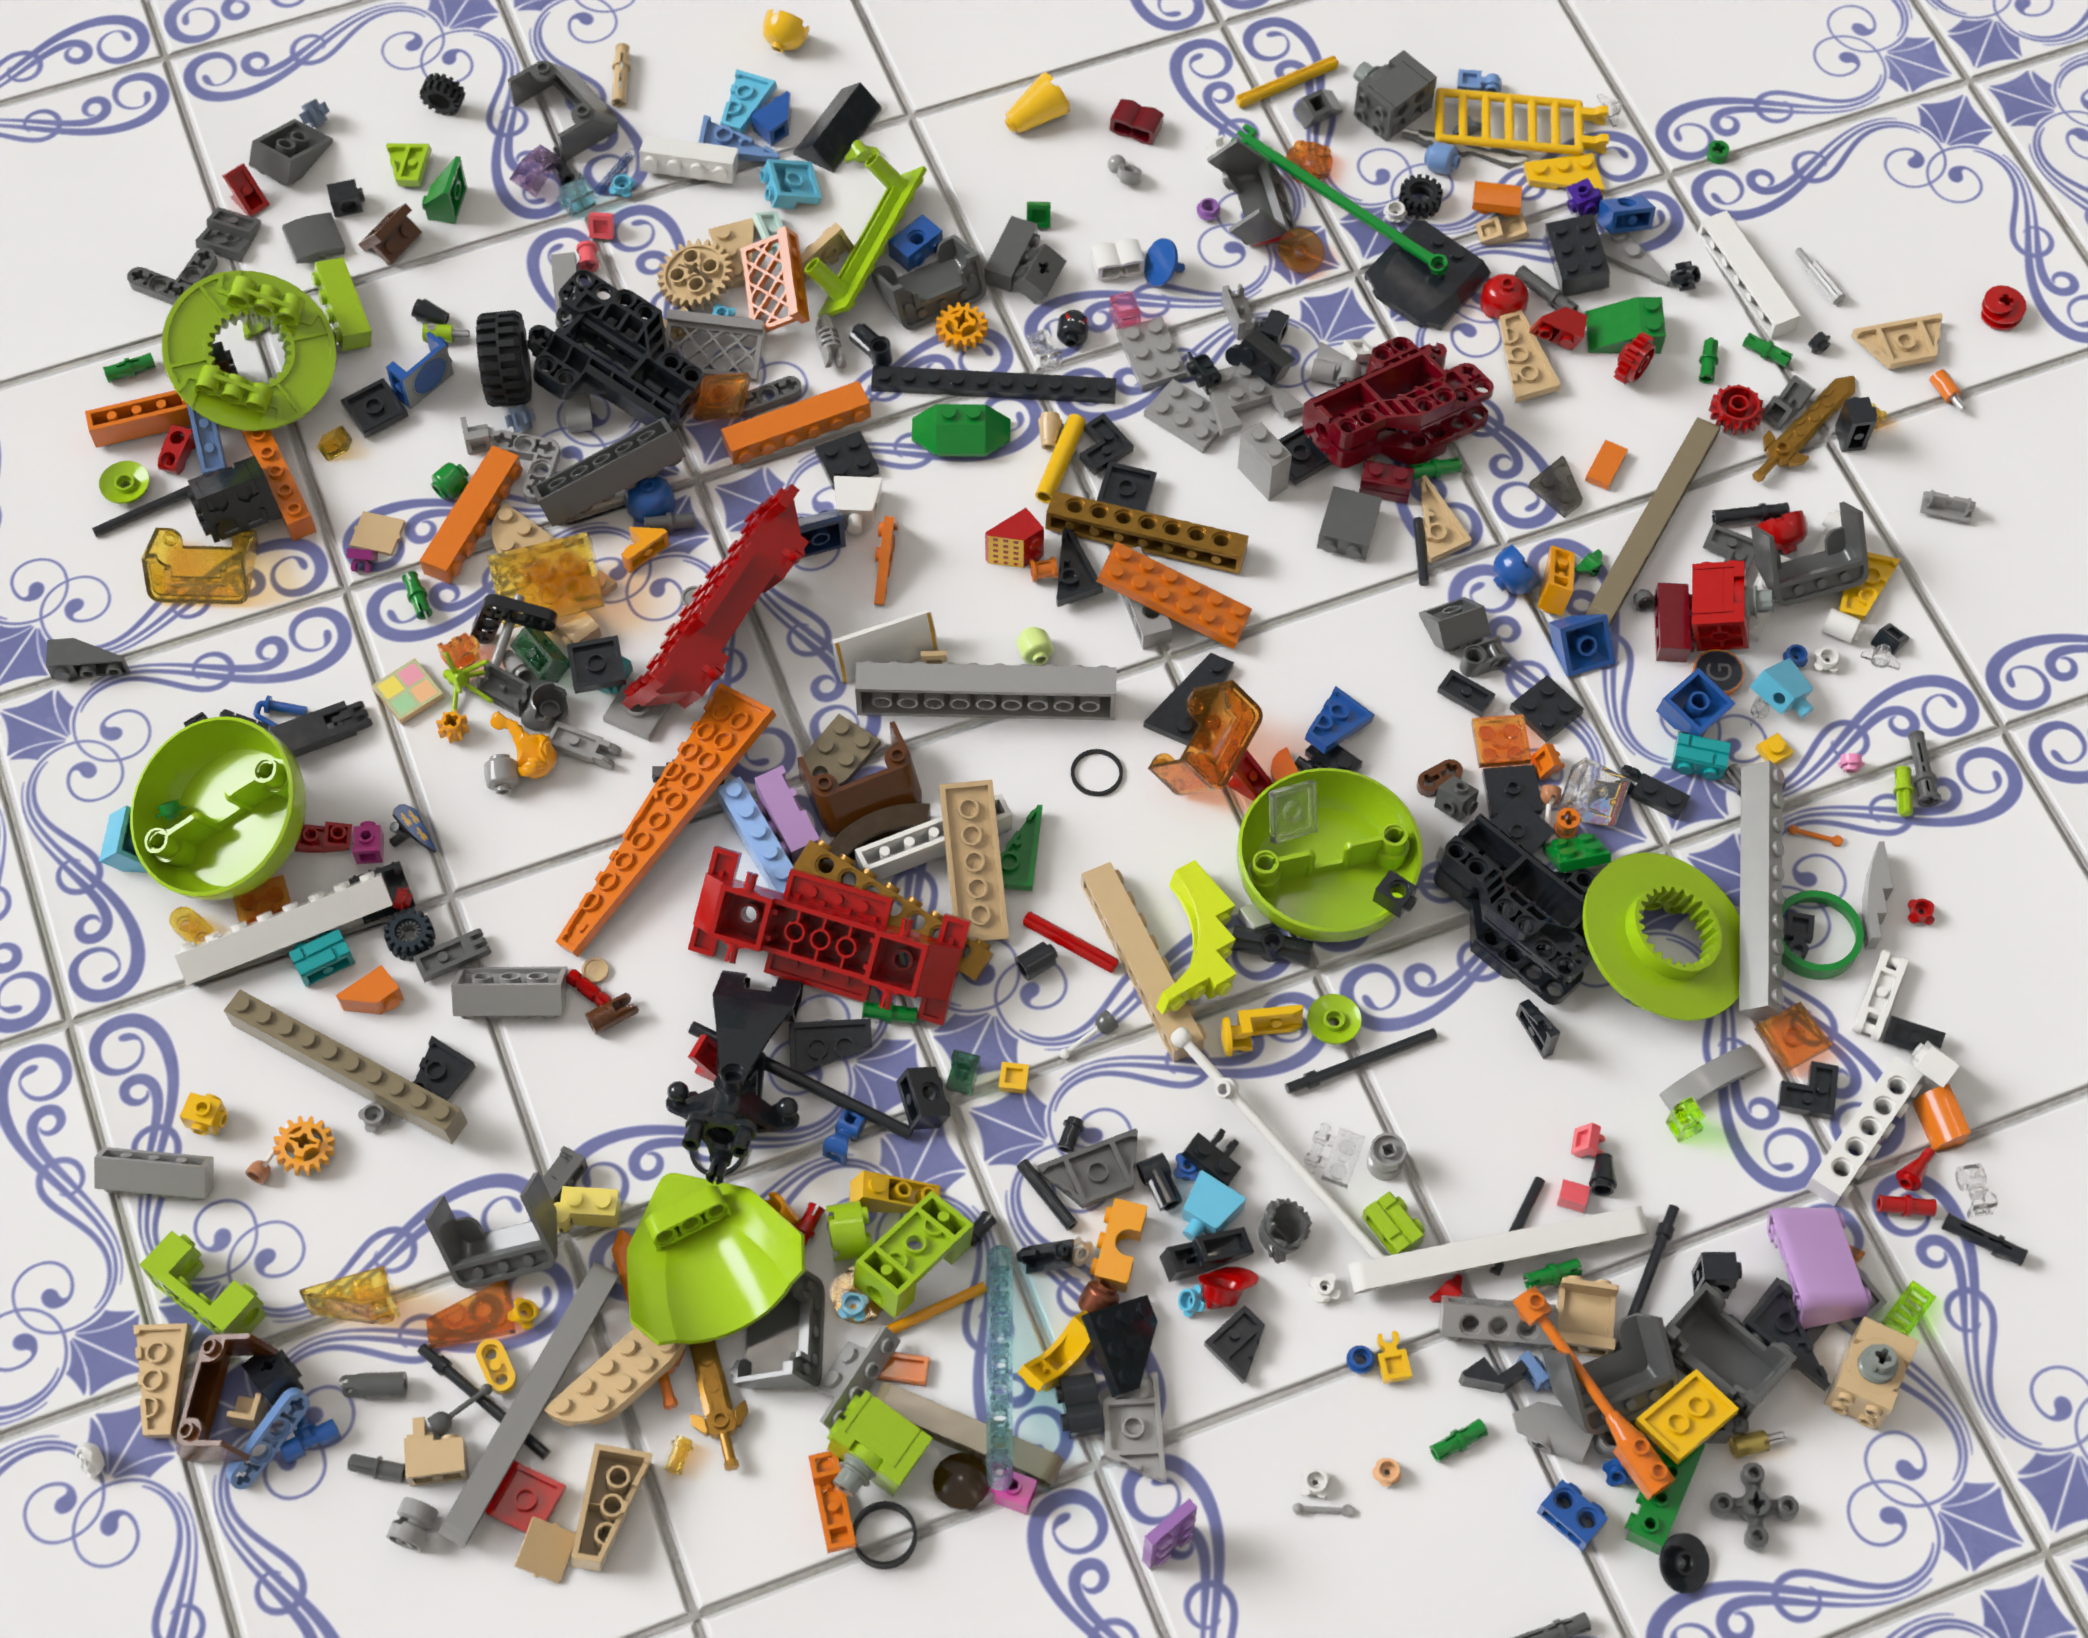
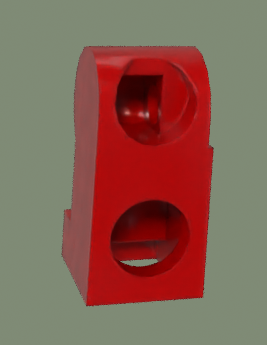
M171 425L158 457L159 470L178 475L183 472L191 450L196 449L192 429Z

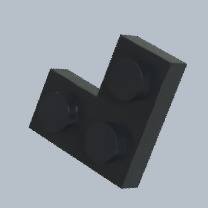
M1104 413L1084 425V431L1096 444L1081 452L1079 459L1094 476L1106 469L1109 461L1115 463L1134 451V445Z
M1811 1061L1807 1085L1781 1081L1777 1110L1832 1120L1835 1112L1839 1066Z

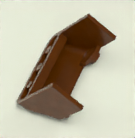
M895 721L890 722L892 747L885 752L884 756L887 769L848 784L839 786L836 778L827 773L812 777L803 757L797 758L800 780L825 833L830 837L835 838L851 823L876 810L900 804L921 803L922 790L911 754Z
M250 1333L213 1334L204 1340L199 1351L177 1431L176 1452L180 1457L187 1461H249L250 1455L223 1440H209L231 1356L277 1355L278 1349Z

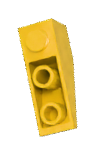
M864 1170L850 1181L849 1202L860 1201L861 1205L865 1204L870 1212L908 1213L931 1191L940 1197V1185Z

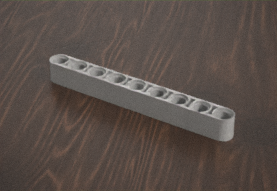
M575 252L551 255L556 312L560 308L558 305L559 290L578 271ZM571 314L566 319L562 317V320H571ZM580 342L579 345L585 348V343ZM575 394L571 399L564 400L568 433L593 430L590 394Z

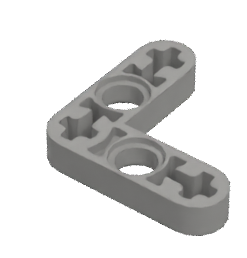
M507 430L493 432L490 436L491 446L493 445L517 454L519 459L532 461L523 485V493L528 503L539 504L535 494H531L533 492L531 487L555 474L561 456L559 444L553 439ZM523 443L532 445L527 451L519 449V446ZM549 449H553V451H550L549 454H545V452H548ZM539 468H547L549 470L547 474L542 476L535 473Z

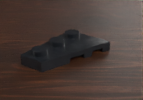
M871 1018L789 1023L791 1068L805 1074L872 1048Z
M431 1036L428 1043V1051L425 1057L421 1059L419 1064L420 1070L413 1083L447 1101L476 1066L473 1061L434 1036Z

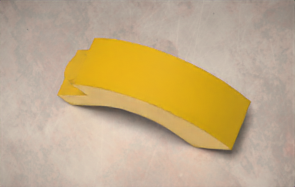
M1084 1310L1073 1316L1062 1334L1045 1352L1022 1365L1018 1374L1029 1387L1037 1392L1043 1389L1046 1392L1052 1390L1059 1384L1061 1377H1067L1092 1351L1093 1346L1081 1316L1089 1313L1088 1311Z

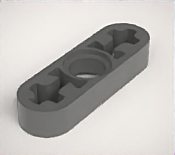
M787 376L741 393L734 399L735 412L741 418H750L795 401L802 394L801 382L797 377ZM766 393H771L775 396L770 401H765L761 398ZM746 403V405L749 407L745 408V406L741 404Z

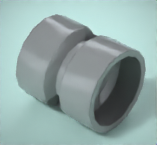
M1382 1133L1372 1141L1367 1159V1168L1376 1179L1382 1181L1392 1180L1401 1173L1407 1152L1406 1144L1402 1138L1393 1133Z
M404 1497L397 1511L399 1519L392 1522L386 1537L399 1546L420 1552L428 1537L426 1529L432 1528L439 1512L425 1502Z

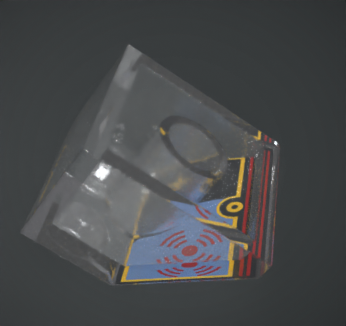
M1586 757L1572 766L1557 811L1568 807L1573 808L1580 814V822L1614 827L1619 818L1631 780Z

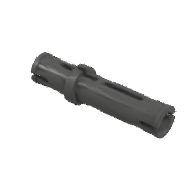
M1525 265L1517 269L1515 276L1520 278L1528 288L1544 298L1550 307H1555L1558 310L1563 307L1578 310L1579 305L1568 299L1562 290L1553 288Z
M1582 1612L1568 1619L1560 1620L1558 1618L1553 1620L1552 1624L1513 1638H1570L1574 1635L1591 1631V1624L1587 1614Z

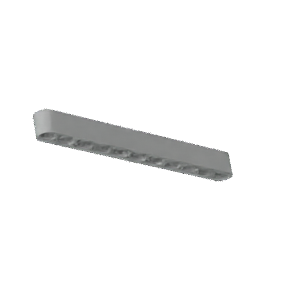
M596 1261L593 1263L438 1532L439 1535L463 1548L466 1546L511 1465L522 1449L528 1433H531L543 1412V1408L549 1402L612 1292L620 1274Z

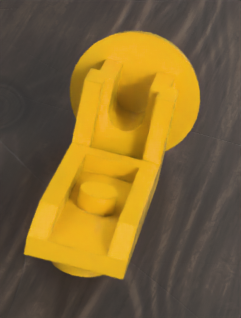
M1303 1005L1238 1010L1237 1025H1230L1229 1017H1223L1221 1022V1040L1225 1055L1232 1057L1233 1051L1242 1050V1052L1253 1051L1251 1036L1289 1033L1302 1028Z

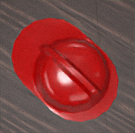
M1224 1267L1199 1275L1198 1280L1203 1284L1202 1295L1206 1300V1307L1214 1310L1236 1306L1243 1290L1257 1284L1259 1278L1256 1273L1246 1268Z

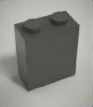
M1333 486L1319 532L1317 548L1329 553L1335 552L1347 555L1353 559L1366 560L1380 512L1382 498Z

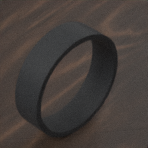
M879 1501L868 1505L857 1515L853 1523L856 1540L859 1524L868 1514L881 1509L894 1510L901 1513L910 1522L913 1529L911 1545L897 1559L884 1562L876 1561L867 1557L859 1549L858 1545L854 1548L858 1557L865 1564L876 1569L884 1570L900 1566L910 1558L917 1543L916 1524L912 1515L906 1508L891 1501Z

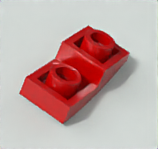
M326 821L325 826L304 824L295 847V852L328 853L350 850L352 824Z

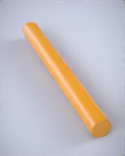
M984 1282L978 1283L886 1326L894 1334L899 1333L988 1292Z

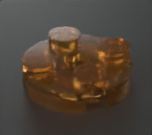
M1298 140L1287 152L1286 158L1318 179L1324 178L1325 180L1332 170L1333 159L1330 154L1331 150L1326 145ZM1307 160L1314 162L1310 165H1306ZM1291 175V178H1293L1295 181L1302 183L1301 181H1299Z

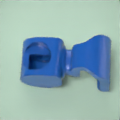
M845 1109L836 1122V1132L828 1136L823 1143V1156L846 1165L849 1142L851 1139L857 1140L860 1137L866 1124V1118Z

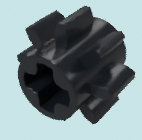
M1691 261L1676 263V269L1672 270L1670 274L1673 286L1679 287L1680 292L1696 289L1695 283H1698L1701 279L1698 266L1692 265Z

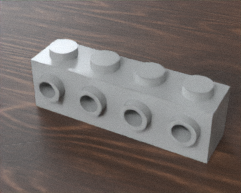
M103 1147L94 1157V1188L104 1189L108 1193L125 1191L132 1192L134 1195L158 1194L163 1198L180 1196L187 1197V1199L193 1201L205 1199L214 1188V1157Z

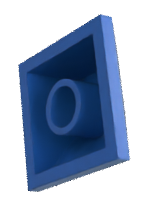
M1606 614L1576 615L1548 622L1553 649L1567 677L1615 664Z

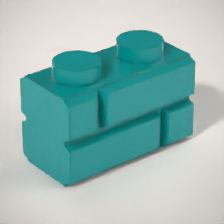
M1679 732L1674 746L1671 769H1675L1683 775H1690L1692 773L1703 775L1707 780L1723 779L1728 765L1731 743Z
M339 929L325 931L317 939L309 943L301 942L292 951L288 952L305 987L355 963Z

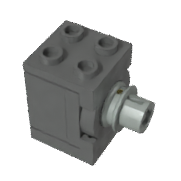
M1405 50L1389 60V64L1382 67H1372L1369 63L1363 62L1353 74V78L1359 82L1353 115L1358 121L1368 126L1375 135L1380 136L1386 142L1432 108L1437 76Z

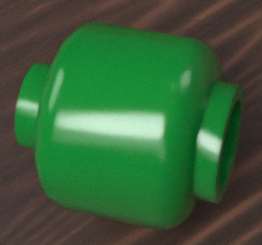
M448 462L432 475L433 483H431V486L442 499H454L464 491L468 484L467 476L469 474L461 464L456 466Z

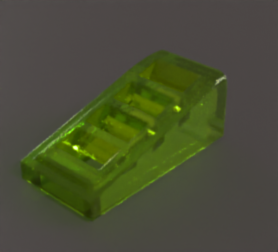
M1912 1280L1881 1324L1908 1336L1936 1299V1296ZM1912 1290L1921 1295L1927 1301L1924 1303L1920 1299L1915 1297L1913 1294H1911ZM1906 1298L1910 1299V1300L1913 1301L1915 1304H1917L1918 1306H1920L1921 1309L1918 1310V1309L1915 1308L1913 1305H1911L1910 1303H1908V1302L1906 1301ZM1900 1306H1904L1916 1316L1912 1317L1910 1314L1901 1309ZM1897 1312L1908 1320L1910 1324L1908 1325L1894 1314Z

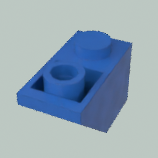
M788 91L775 97L769 104L756 110L751 115L753 131L771 147L789 135L791 98Z

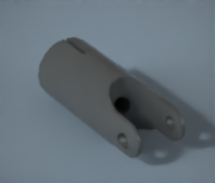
M406 1371L344 1375L338 1381L339 1386L343 1388L342 1394L348 1398H405L408 1389Z

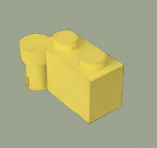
M562 1186L561 1200L554 1203L557 1210V1232L560 1233L561 1229L563 1233L568 1232L571 1229L572 1221L577 1226L619 1228L622 1200L618 1189Z

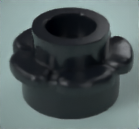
M1823 331L1816 334L1808 343V346L1812 349L1811 352L1815 353L1818 351L1819 354L1823 353L1831 344L1829 342L1830 335H1825Z

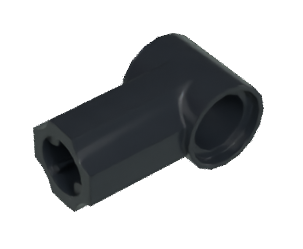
M858 323L852 328L849 340L871 358L874 366H889L892 363L891 345L888 338L878 336L866 324Z
M1163 1153L1136 1163L1140 1179L1145 1186L1148 1185L1160 1211H1169L1182 1203V1198L1171 1177V1168Z

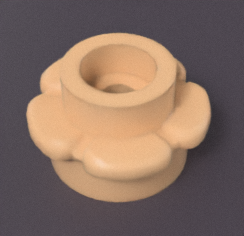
M1382 1458L1377 1461V1466L1373 1468V1476L1376 1480H1379L1382 1486L1389 1487L1393 1483L1396 1484L1400 1481L1402 1474L1397 1461L1391 1458ZM1389 1470L1390 1474L1386 1475L1384 1471Z

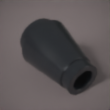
M418 298L413 306L411 316L419 322L447 324L450 313L426 298L423 300Z
M1608 1153L1596 1155L1589 1180L1591 1191L1598 1196H1609L1613 1194L1614 1189L1617 1187L1613 1157Z

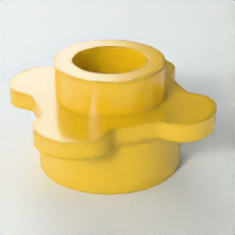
M518 1297L514 1300V1307L508 1312L507 1318L510 1322L520 1324L524 1330H529L533 1327V1320L539 1315L540 1310L531 1300Z

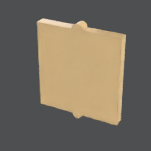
M363 511L358 525L354 526L355 532L349 544L350 548L378 551V554L392 556L397 543L401 541L400 535L404 528L405 520Z
M532 1517L514 1567L532 1573L534 1578L542 1577L559 1584L574 1546L576 1533L559 1527L557 1522L549 1523L537 1517Z

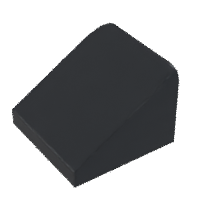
M1889 623L1879 629L1871 641V645L1891 658L1910 638L1893 624Z

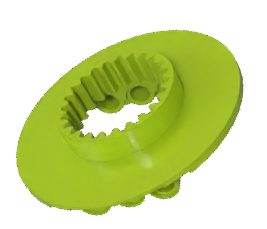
M236 270L219 272L205 277L190 286L176 300L170 309L163 328L162 358L172 386L183 401L198 414L216 424L231 429L268 431L287 426L301 419L322 400L330 386L335 371L336 344L326 315L314 300L298 287L270 274ZM238 320H241L243 324L251 320L255 326L261 322L263 329L271 327L272 335L278 333L277 340L278 342H283L282 349L286 350L284 355L285 363L282 371L277 373L276 379L270 378L268 385L264 381L261 383L252 382L240 375L223 372L219 365H214L215 357L212 356L213 342L216 335L221 334L222 328L228 329L229 322L234 326L237 325Z
M1649 852L1634 853L1620 857L1609 863L1597 874L1588 888L1583 905L1582 917L1585 939L1598 969L1623 998L1629 999L1633 1006L1668 1019L1679 1021H1698L1712 1018L1725 1011L1739 997L1740 916L1732 902L1716 883L1700 870L1680 859ZM1663 908L1665 912L1670 914L1689 913V921H1695L1697 923L1695 930L1702 933L1698 937L1699 940L1704 942L1700 946V949L1703 950L1699 954L1700 959L1692 965L1687 962L1683 966L1680 961L1673 964L1670 957L1663 959V953L1661 951L1655 952V945L1647 943L1649 936L1642 933V930L1645 928V925L1639 923L1644 919V916L1640 914L1642 911H1653Z

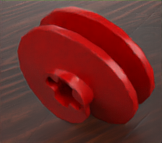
M1994 286L1986 292L1982 301L1981 319L1993 329H2012L2022 321L2026 312V301L2019 291L2010 286Z

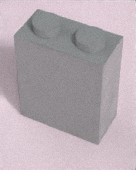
M1260 421L1241 433L1237 468L1269 501L1288 488L1292 454Z

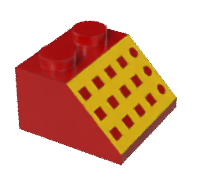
M1027 508L1022 509L985 532V560L989 564L1024 568L1029 565L1030 560L1036 562L1044 556V527Z

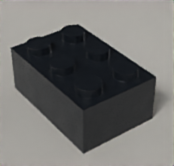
M1593 213L1546 223L1545 241L1559 289L1564 292V295L1567 297L1609 288L1610 269Z

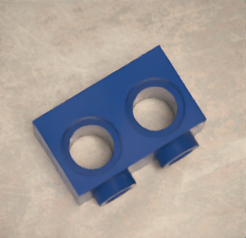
M1563 1479L1540 1504L1537 1511L1543 1519L1582 1552L1608 1520L1604 1509L1595 1502L1590 1503L1582 1496V1491L1575 1484L1567 1483ZM1563 1498L1567 1500L1570 1507L1567 1509L1559 1507L1556 1499ZM1579 1518L1589 1519L1593 1527H1583L1579 1522Z

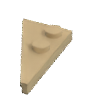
M1425 475L1421 477L1419 484L1428 563L1431 564L1470 546L1472 539Z

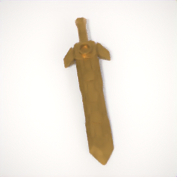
M1854 376L1834 379L1776 441L1775 436L1770 430L1763 436V450L1766 452L1768 460L1752 474L1754 480L1757 482L1763 481L1776 465L1780 467L1788 465L1787 467L1789 468L1803 465L1809 459V456L1798 452L1812 439L1824 423L1843 406L1845 399H1849L1855 393Z
M715 1340L689 1344L696 1373V1382L706 1417L705 1419L703 1416L690 1414L692 1427L706 1437L710 1435L713 1439H719L725 1461V1470H736L739 1467V1462L736 1459L730 1435H734L737 1432V1428H741L749 1412L746 1400H743L732 1411L730 1394Z

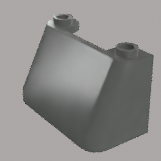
M956 235L940 241L936 249L938 260L898 278L895 271L886 265L875 268L871 273L874 285L904 328L909 330L916 329L936 320V317H940L941 310L947 312L948 305L955 308L957 302H960L961 307H965L966 303L971 305L980 301L986 295L987 285L979 254Z
M806 1270L792 1285L778 1305L764 1317L747 1327L746 1359L735 1361L731 1369L732 1384L739 1388L808 1389L820 1385L822 1378L825 1289L819 1277Z

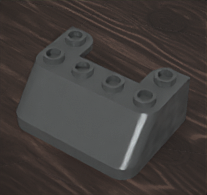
M1642 1313L1632 1314L1619 1322L1617 1336L1620 1350L1582 1364L1614 1410H1617L1629 1422L1637 1419L1679 1383L1662 1317ZM1554 1345L1543 1349L1542 1353L1553 1394L1579 1428L1585 1433L1593 1435L1610 1430L1604 1414L1576 1377L1570 1353L1558 1351Z

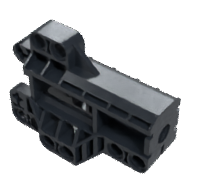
M578 270L559 290L558 305L560 308L556 312L555 324L558 328L555 332L544 325H535L529 330L527 349L536 357L533 372L534 381L562 400L571 399L575 394H598L646 426L664 417L673 432L676 431L685 421L687 415H690L698 404L703 380L702 370L667 347L661 309L631 290H618L592 272ZM585 278L590 284L588 286H581L577 283V280ZM607 292L610 298L606 300L600 299L597 293ZM571 314V320H562V317L566 319ZM579 343L590 344L594 347V350L601 351L610 357L611 361L618 362L627 368L629 372L625 375L579 345Z
M1480 813L1474 821L1472 820L1459 832L1458 836L1455 835L1446 844L1433 878L1435 884L1469 911L1470 951L1504 978L1515 977L1543 1001L1551 1005L1562 1003L1580 985L1584 977L1583 970L1592 960L1583 929V905L1588 888L1597 875L1584 868L1578 869L1574 873L1552 871L1541 860L1537 859ZM1583 952L1585 954L1581 955L1577 961L1574 960L1576 953ZM1535 970L1539 973L1540 978L1533 979L1527 975L1526 971ZM1556 987L1560 990L1561 995L1554 996L1548 992L1547 988Z

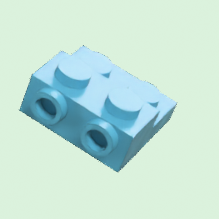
M768 159L764 168L760 171V181L766 184L765 200L771 202L772 208L794 209L797 203L819 204L822 199L812 162Z

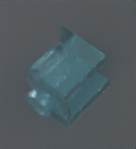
M581 172L577 180L559 188L560 196L556 197L562 210L566 209L571 217L596 205V202L591 197L594 191Z

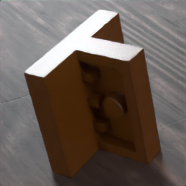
M405 203L388 213L358 245L364 251L372 248L390 265L422 231L407 216L412 209Z

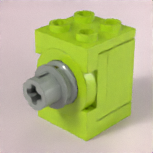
M865 1390L861 1397L856 1394L844 1413V1416H846L845 1420L839 1418L829 1431L827 1439L830 1440L827 1450L842 1460V1462L838 1463L841 1471L832 1482L844 1494L854 1497L862 1485L866 1487L870 1485L869 1480L871 1479L874 1484L893 1497L926 1451L932 1437L923 1430L920 1431L921 1429L874 1395L871 1396L872 1394Z

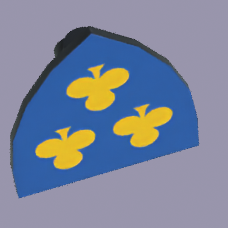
M405 804L396 806L393 809L392 816L397 822L390 824V831L396 833V835L389 839L391 845L396 848L412 837L426 849L434 853L437 852L418 810Z

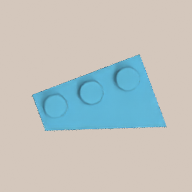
M736 69V79L730 89L731 96L729 101L726 102L720 123L721 126L725 124L733 131L743 134L752 123L751 115L756 110L763 108L777 89V85L774 80Z

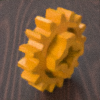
M957 302L955 308L948 305L947 312L944 310L940 311V317H936V334H938L939 342L945 341L946 348L953 345L954 351L962 347L965 352L967 351V346L975 349L976 342L982 344L983 337H987L988 320L985 319L984 312L979 313L978 306L971 309L970 303H966L965 307H961L960 302Z
M298 1116V1123L295 1124L289 1119L287 1121V1129L279 1127L281 1136H274V1143L277 1146L273 1147L274 1155H278L276 1157L278 1165L284 1164L286 1172L293 1168L295 1176H298L301 1171H305L306 1175L310 1176L311 1169H315L318 1173L321 1172L320 1164L329 1165L330 1162L327 1156H334L335 1154L334 1148L331 1147L335 1145L334 1137H330L332 1135L330 1127L324 1129V1121L322 1120L315 1124L313 1116H310L307 1122H303L302 1116ZM314 1133L320 1136L323 1142H320V1139L314 1138ZM285 1149L288 1150L289 1153L294 1154V1159H292L286 1153Z

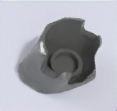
M546 682L537 686L531 692L529 703L521 717V723L526 728L544 731L552 728L556 721H562L568 715L566 690L554 685L553 682Z

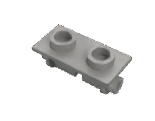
M1931 489L1930 492H1923L1920 513L1970 524L1976 502L1972 501V498L1949 497L1948 494L1934 492Z

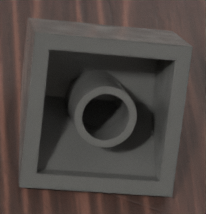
M1466 597L1419 612V616L1434 645L1446 652L1456 651L1460 648V645L1466 643H1479L1483 640V637L1491 635L1485 606Z

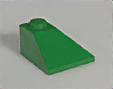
M455 156L430 186L428 194L424 195L422 208L426 212L427 220L451 224L456 223L467 190L461 157Z

